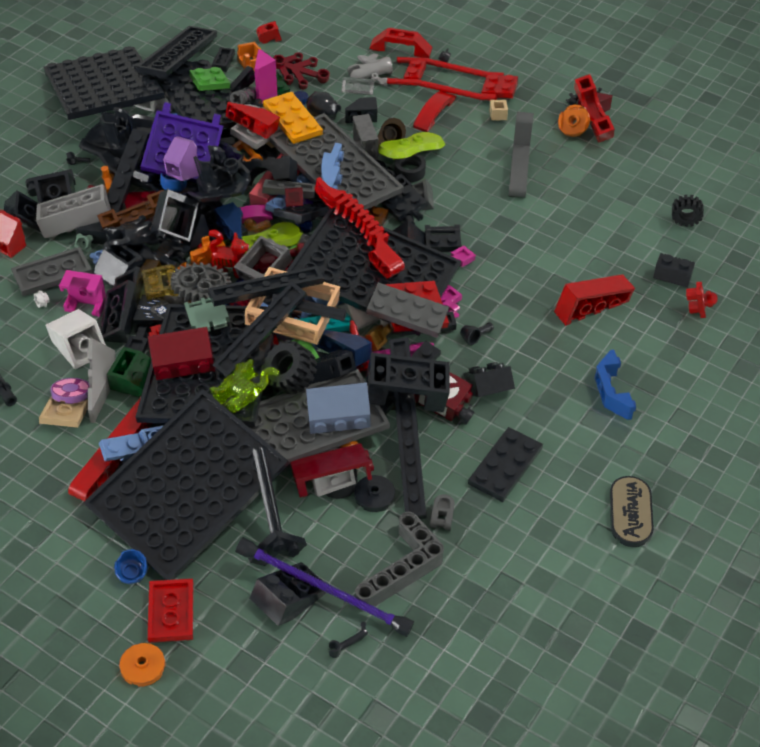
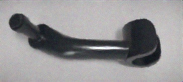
M361 622V631L341 643L337 640L330 641L329 648H335L336 650H330L329 655L332 658H337L342 649L367 636L366 623Z

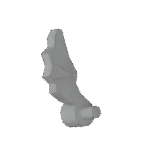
M372 73V83L377 81L382 86H392V84H387V78H379L377 73Z

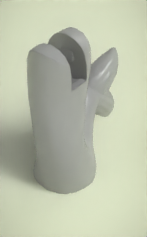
M371 54L369 56L359 55L357 58L363 64L350 65L347 68L348 74L352 81L371 78L372 73H377L378 76L392 74L393 68L390 57L377 59L378 54Z

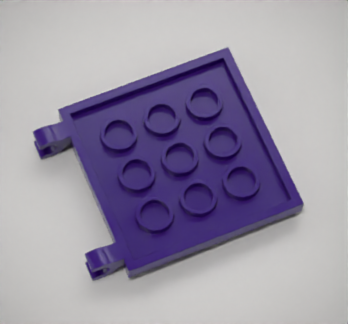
M164 102L162 111H156L141 163V170L156 174L163 173L166 176L163 158L176 136L193 140L197 146L198 159L210 162L208 146L219 147L223 126L220 125L221 115L214 113L212 123L170 114L171 103ZM199 176L190 178V179H188L187 181H191V182L197 183V182H196V179H197Z

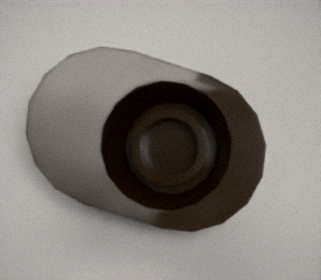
M389 118L382 124L378 134V147L385 141L405 138L406 127L400 119Z

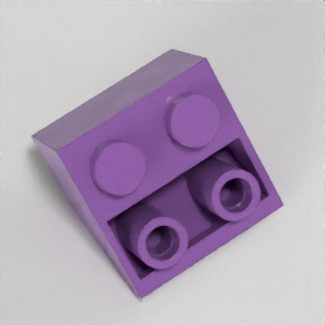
M178 136L174 137L163 158L167 176L182 181L199 176L193 158L197 156V146L193 140Z

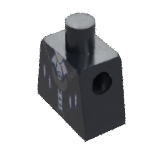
M142 294L133 318L135 332L137 333L138 328L143 326L147 327L146 333L151 332L150 327L162 324L167 305L170 302Z

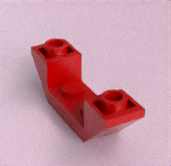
M395 28L385 29L373 38L370 45V50L385 52L388 42L415 46L414 56L420 58H430L432 46L419 32Z

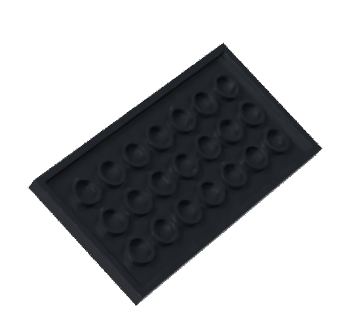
M208 60L186 61L164 79L154 76L164 91L165 97L179 116L212 123L215 113L221 115L220 125L223 126V129L232 128L236 125L235 121L225 116L227 103L230 102V95L232 94L231 90L199 91L189 76L190 70L197 68L211 69L212 65Z

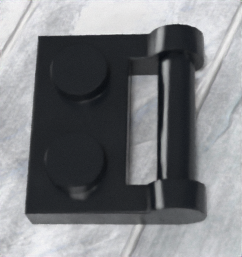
M460 224L435 227L425 225L426 246L440 252H452L462 247ZM434 233H454L449 235H431Z

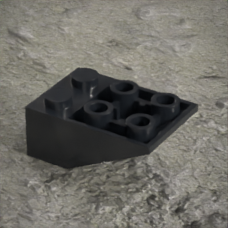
M300 562L292 565V567L299 569V571L302 570V572L304 571L309 576L312 575L314 578L319 579V581L322 580L304 563ZM279 570L258 578L249 599L279 626L295 619L325 595L327 591L324 592V590L322 591L317 586L310 585L307 581L304 582L302 579L300 580L292 576V574L290 575Z

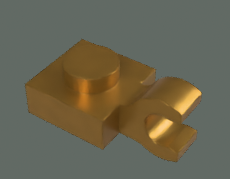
M389 323L384 327L383 325L374 326L365 335L366 339L372 342V351H378L388 341L386 335L392 331Z

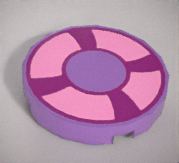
M80 378L61 379L52 384L51 396L57 402L62 400L67 404L79 403L87 399L90 386L87 381Z

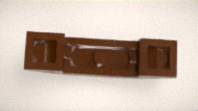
M164 190L147 196L148 201L115 213L114 209L97 215L102 228L105 229L110 226L119 227L125 222L139 219L141 215H144L146 220L150 219L155 215L159 194Z

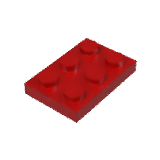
M193 579L149 581L148 643L193 640Z

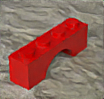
M588 74L575 79V92L582 107L590 115V125L598 143L613 138L615 128L609 115H606L601 107L591 75Z

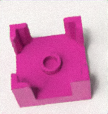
M66 270L59 285L60 291L63 292L64 289L68 291L64 310L66 312L75 311L78 302L93 304L95 306L91 314L100 317L106 299L102 275Z

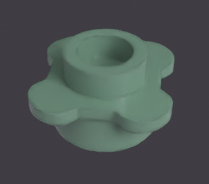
M81 233L77 234L75 248L81 247L82 250L90 252L92 250L91 242L93 237L91 235L84 236Z

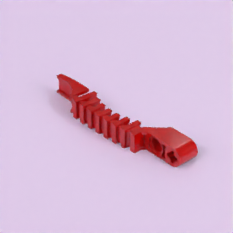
M318 177L315 184V192L331 209L336 207L334 211L336 215L343 212L342 217L344 219L351 216L349 221L351 223L356 221L355 226L357 228L361 227L360 232L362 234L365 233L364 238L368 239L366 244L375 247L374 250L369 252L370 262L386 278L404 271L405 265L403 260L387 245L389 234L387 232L384 233L385 229L379 226L380 223L377 220L374 221L375 217L369 215V211L367 209L364 210V206L362 204L359 205L356 198L353 199L352 194H347L345 190L334 189Z

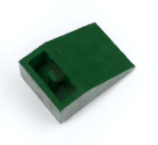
M123 347L107 373L109 389L141 398L152 361L151 357L141 351Z

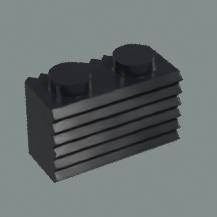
M660 253L653 278L688 288L695 262Z

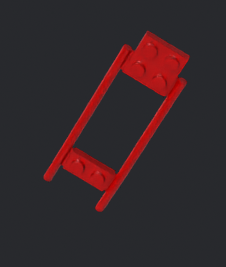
M397 57V63H409L404 79L387 78V84L421 86L478 100L513 99L518 84V76H504L502 72H487L434 59ZM426 64L486 77L481 94L421 80Z

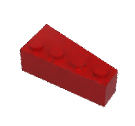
M623 274L568 283L563 288L554 312L564 325L567 326L574 319L580 321L585 319L587 314L594 313L596 315L601 313L606 307L611 309L629 302L635 287Z

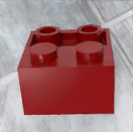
M0 210V252L13 258L26 247L22 223L19 218L6 213L4 210Z

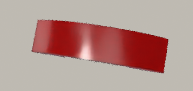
M443 91L435 93L421 109L413 124V128L428 132L435 124V118L446 105L450 106L454 102L457 95Z

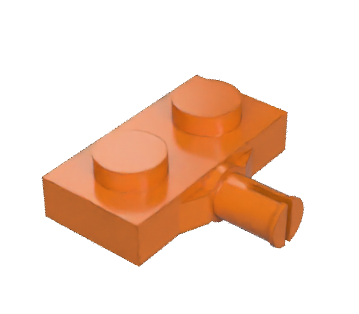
M108 166L101 167L102 179L108 194L114 175L109 172Z

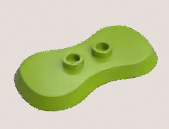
M419 132L408 138L381 143L378 147V153L392 159H403L411 157L418 152L440 149L445 146V142L437 134Z
M281 222L261 233L243 236V240L249 244V249L260 236L267 239L271 238L275 243L289 247L298 244L303 231L294 223Z

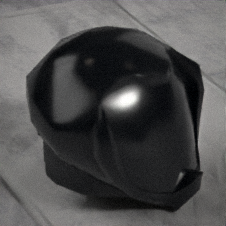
M314 91L306 100L307 110L314 117L325 113L331 120H334L337 113L341 111V105L337 104L334 98L327 92Z

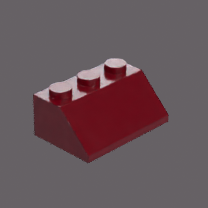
M207 327L148 336L156 380L215 371L213 367V351Z

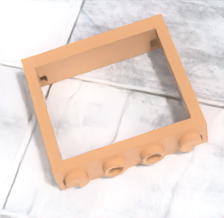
M269 267L264 277L286 271ZM323 282V284L301 288L306 292L307 296L329 301L327 306L336 307L339 301L340 286ZM266 296L250 300L245 309L246 325L250 326L264 311L259 308ZM321 316L318 324L315 325L286 317L273 332L317 345L330 318Z

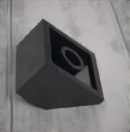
M68 171L33 177L38 204L75 193L73 176Z

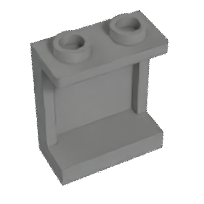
M353 469L311 480L317 497L356 484Z

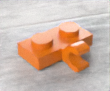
M209 236L201 238L202 248L190 252L191 265H193V262L197 265H200L201 262H203V265L211 263L212 253L209 247ZM222 242L217 246H225V243Z

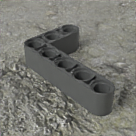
M517 112L508 196L526 197L534 113Z
M404 512L399 517V535L413 551L360 583L355 589V597L375 607L442 564L443 544L416 514Z

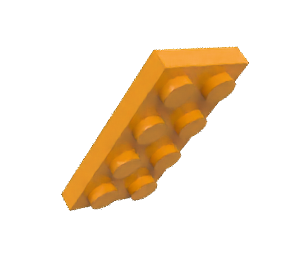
M293 92L263 100L264 108L280 117L279 127L293 144L323 135L321 126Z

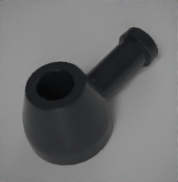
M491 322L479 328L465 325L461 328L460 334L466 343L474 345L479 341L482 334L494 330V326Z

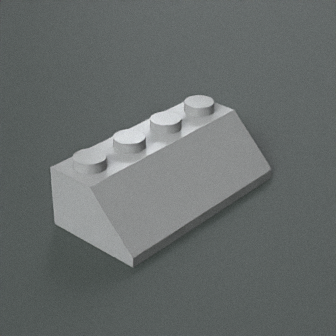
M104 184L37 204L36 222L43 237H56L60 233L72 232L77 227L99 222L97 215L111 210Z

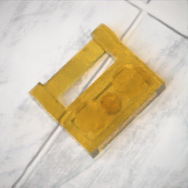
M169 264L142 271L147 300L166 295H179L174 294V290H171L170 285L172 273H175L174 265ZM162 275H167L168 286L163 285Z

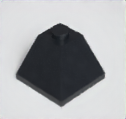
M16 190L5 201L4 211L19 218L22 224L41 232L36 222L38 202Z

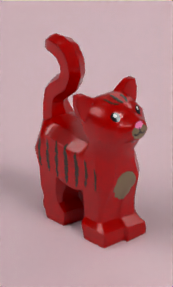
M218 230L209 231L208 234L210 236L216 237L209 245L212 253V267L217 266V269H223L227 273L228 269L226 267H233L235 278L241 279L234 266L245 255V252L249 250V244L239 239L237 233H234L231 247L217 246L223 242L222 233Z

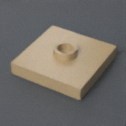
M51 396L39 417V424L78 428L88 410V400L85 399L79 403L67 404L62 400L57 402Z

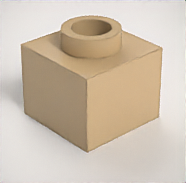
M490 100L489 111L491 120H507L508 107L506 100Z

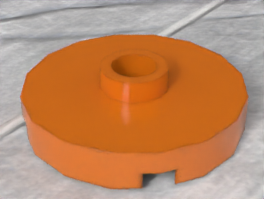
M570 105L559 115L558 127L566 136L577 137L583 134L589 127L590 115L581 105Z
M149 643L131 646L124 652L119 664L124 680L131 685L134 684L139 687H145L158 681L163 675L162 672L166 665L163 652L157 646Z

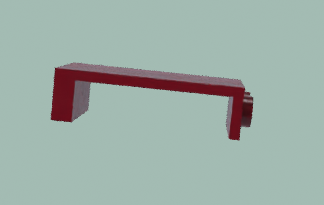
M361 443L290 462L300 498L308 496L305 481L360 467L364 468L368 480H371V471H374L373 462L369 457L368 450H364Z

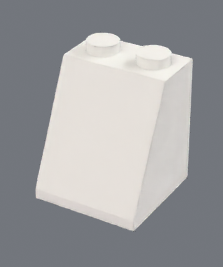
M79 309L45 325L51 341L74 369L90 362L88 360L89 339H95L106 345L97 321Z

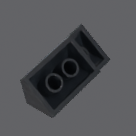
M135 267L116 277L114 288L106 293L100 329L104 342L127 343L130 337L133 318L144 283L139 267Z

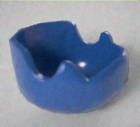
M163 173L160 174L161 187L164 190L169 189L178 193L187 186V180L182 181L167 175L164 177Z
M135 549L121 552L114 565L116 577L121 582L129 585L140 582L148 569L146 557Z

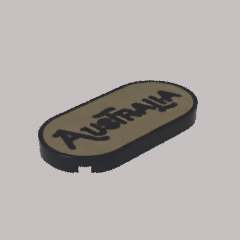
M623 476L616 479L610 489L611 532L615 539L617 538L621 544L628 547L645 545V542L651 539L654 530L651 489L645 481L634 476Z

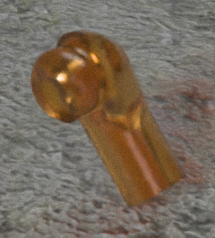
M251 218L244 221L245 228L248 231L261 232L271 227L268 219L260 223H254Z

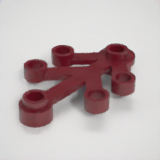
M296 52L288 57L282 55H275L273 57L276 60V69L280 70L287 85L293 83V76L288 73L287 69L292 70L299 82L298 87L302 90L308 88V81L304 79L302 74L315 77L320 83H326L329 80L330 73L327 69H320L317 72L304 68L307 66L315 68L318 64L316 57H310L308 60L303 61V54L300 52Z

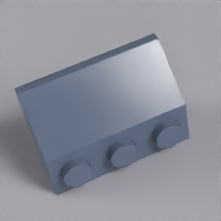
M367 383L306 389L310 434L371 427Z

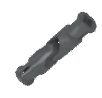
M250 86L233 92L230 95V102L243 105L256 100V88Z

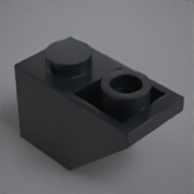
M376 97L359 98L346 107L345 123H353V116L365 114L370 115L372 122H377L378 109Z

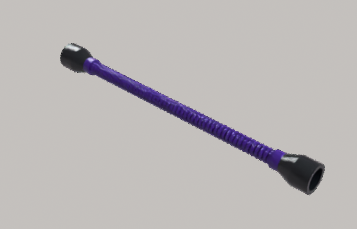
M244 537L241 538L235 552L246 558L265 561L300 580L302 579L304 582L307 581L310 585L317 586L322 591H327L332 596H337L342 601H347V603L355 607L357 606V608L365 612L367 611V613L375 617L377 616V618L384 620L397 633L408 637L415 621L405 616L384 613V611L379 610V608L377 609V607L374 608L369 603H364V601L356 597L354 598V596L346 592L344 593V591L336 587L334 588V586L326 582L324 583L322 580L319 581V579L314 578L312 575L309 576V574L304 573V571L302 572V570L299 571V569L279 559L277 560V558L259 549L253 541Z

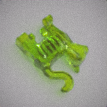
M250 359L247 362L237 363L234 373L227 376L218 387H211L210 391L214 399L220 404L225 403L229 397L234 396L235 398H231L226 403V406L231 412L235 413L248 403L254 401L259 393L268 385V376H278L279 370L274 367L264 369L260 375V383H254L250 379L257 377L258 373L254 371L252 367L253 360Z

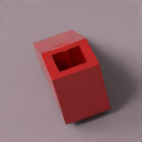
M232 102L227 103L225 115L227 118L263 138H269L278 130L280 117L262 108Z

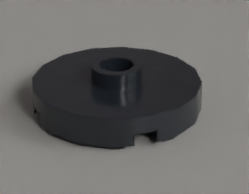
M372 475L371 480H368L366 476L356 484L354 498L359 506L364 507V510L380 512L386 510L394 502L395 488L390 480L383 476Z

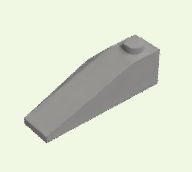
M89 339L88 360L90 361V370H88L90 386L88 388V413L91 423H95L110 392L107 373L116 359L115 350L95 339Z

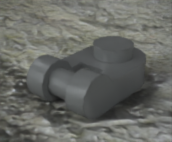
M442 494L435 498L430 528L443 527L444 530L451 531L455 506L454 499L451 496ZM438 515L446 516V520L439 519Z

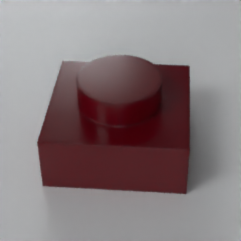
M302 187L285 188L286 207L304 206Z

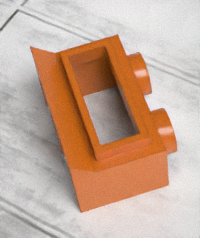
M255 42L240 44L237 50L238 62L244 69L247 66L252 67L254 72L258 50H261Z

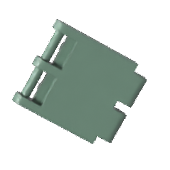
M200 298V301L192 303L184 302L192 329L207 327L208 331H211L210 327L212 326L216 330L227 327V322H230L225 305L214 307L210 298Z

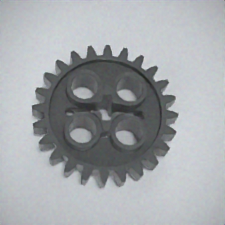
M193 262L192 266L187 263L186 267L180 266V269H175V273H172L170 285L171 290H174V294H179L178 298L185 297L184 301L190 299L192 300L191 302L200 301V298H210L208 288L231 284L228 273H223V269L217 270V266L210 267L209 263L205 266L203 262L200 265Z

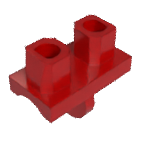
M696 282V288L686 289L690 314L700 313V318H706L705 308L706 306L713 307L717 303V294L711 291H706L704 294L702 282Z

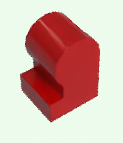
M276 21L261 25L256 30L261 43L265 44L273 39L276 42L282 41Z

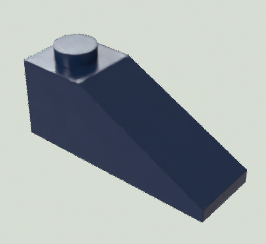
M233 202L215 208V221L230 241H233L234 233H237L238 238L243 240V212L241 208L237 207Z
M324 330L316 347L328 353L338 349L352 351L356 366L368 361L372 352L371 341L359 335Z

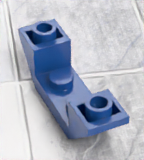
M613 349L597 365L594 379L604 408L627 420H632L633 412L636 411L635 400H632L629 392L616 394L615 388L611 386V377L617 376L618 368L621 367L620 358L616 356Z

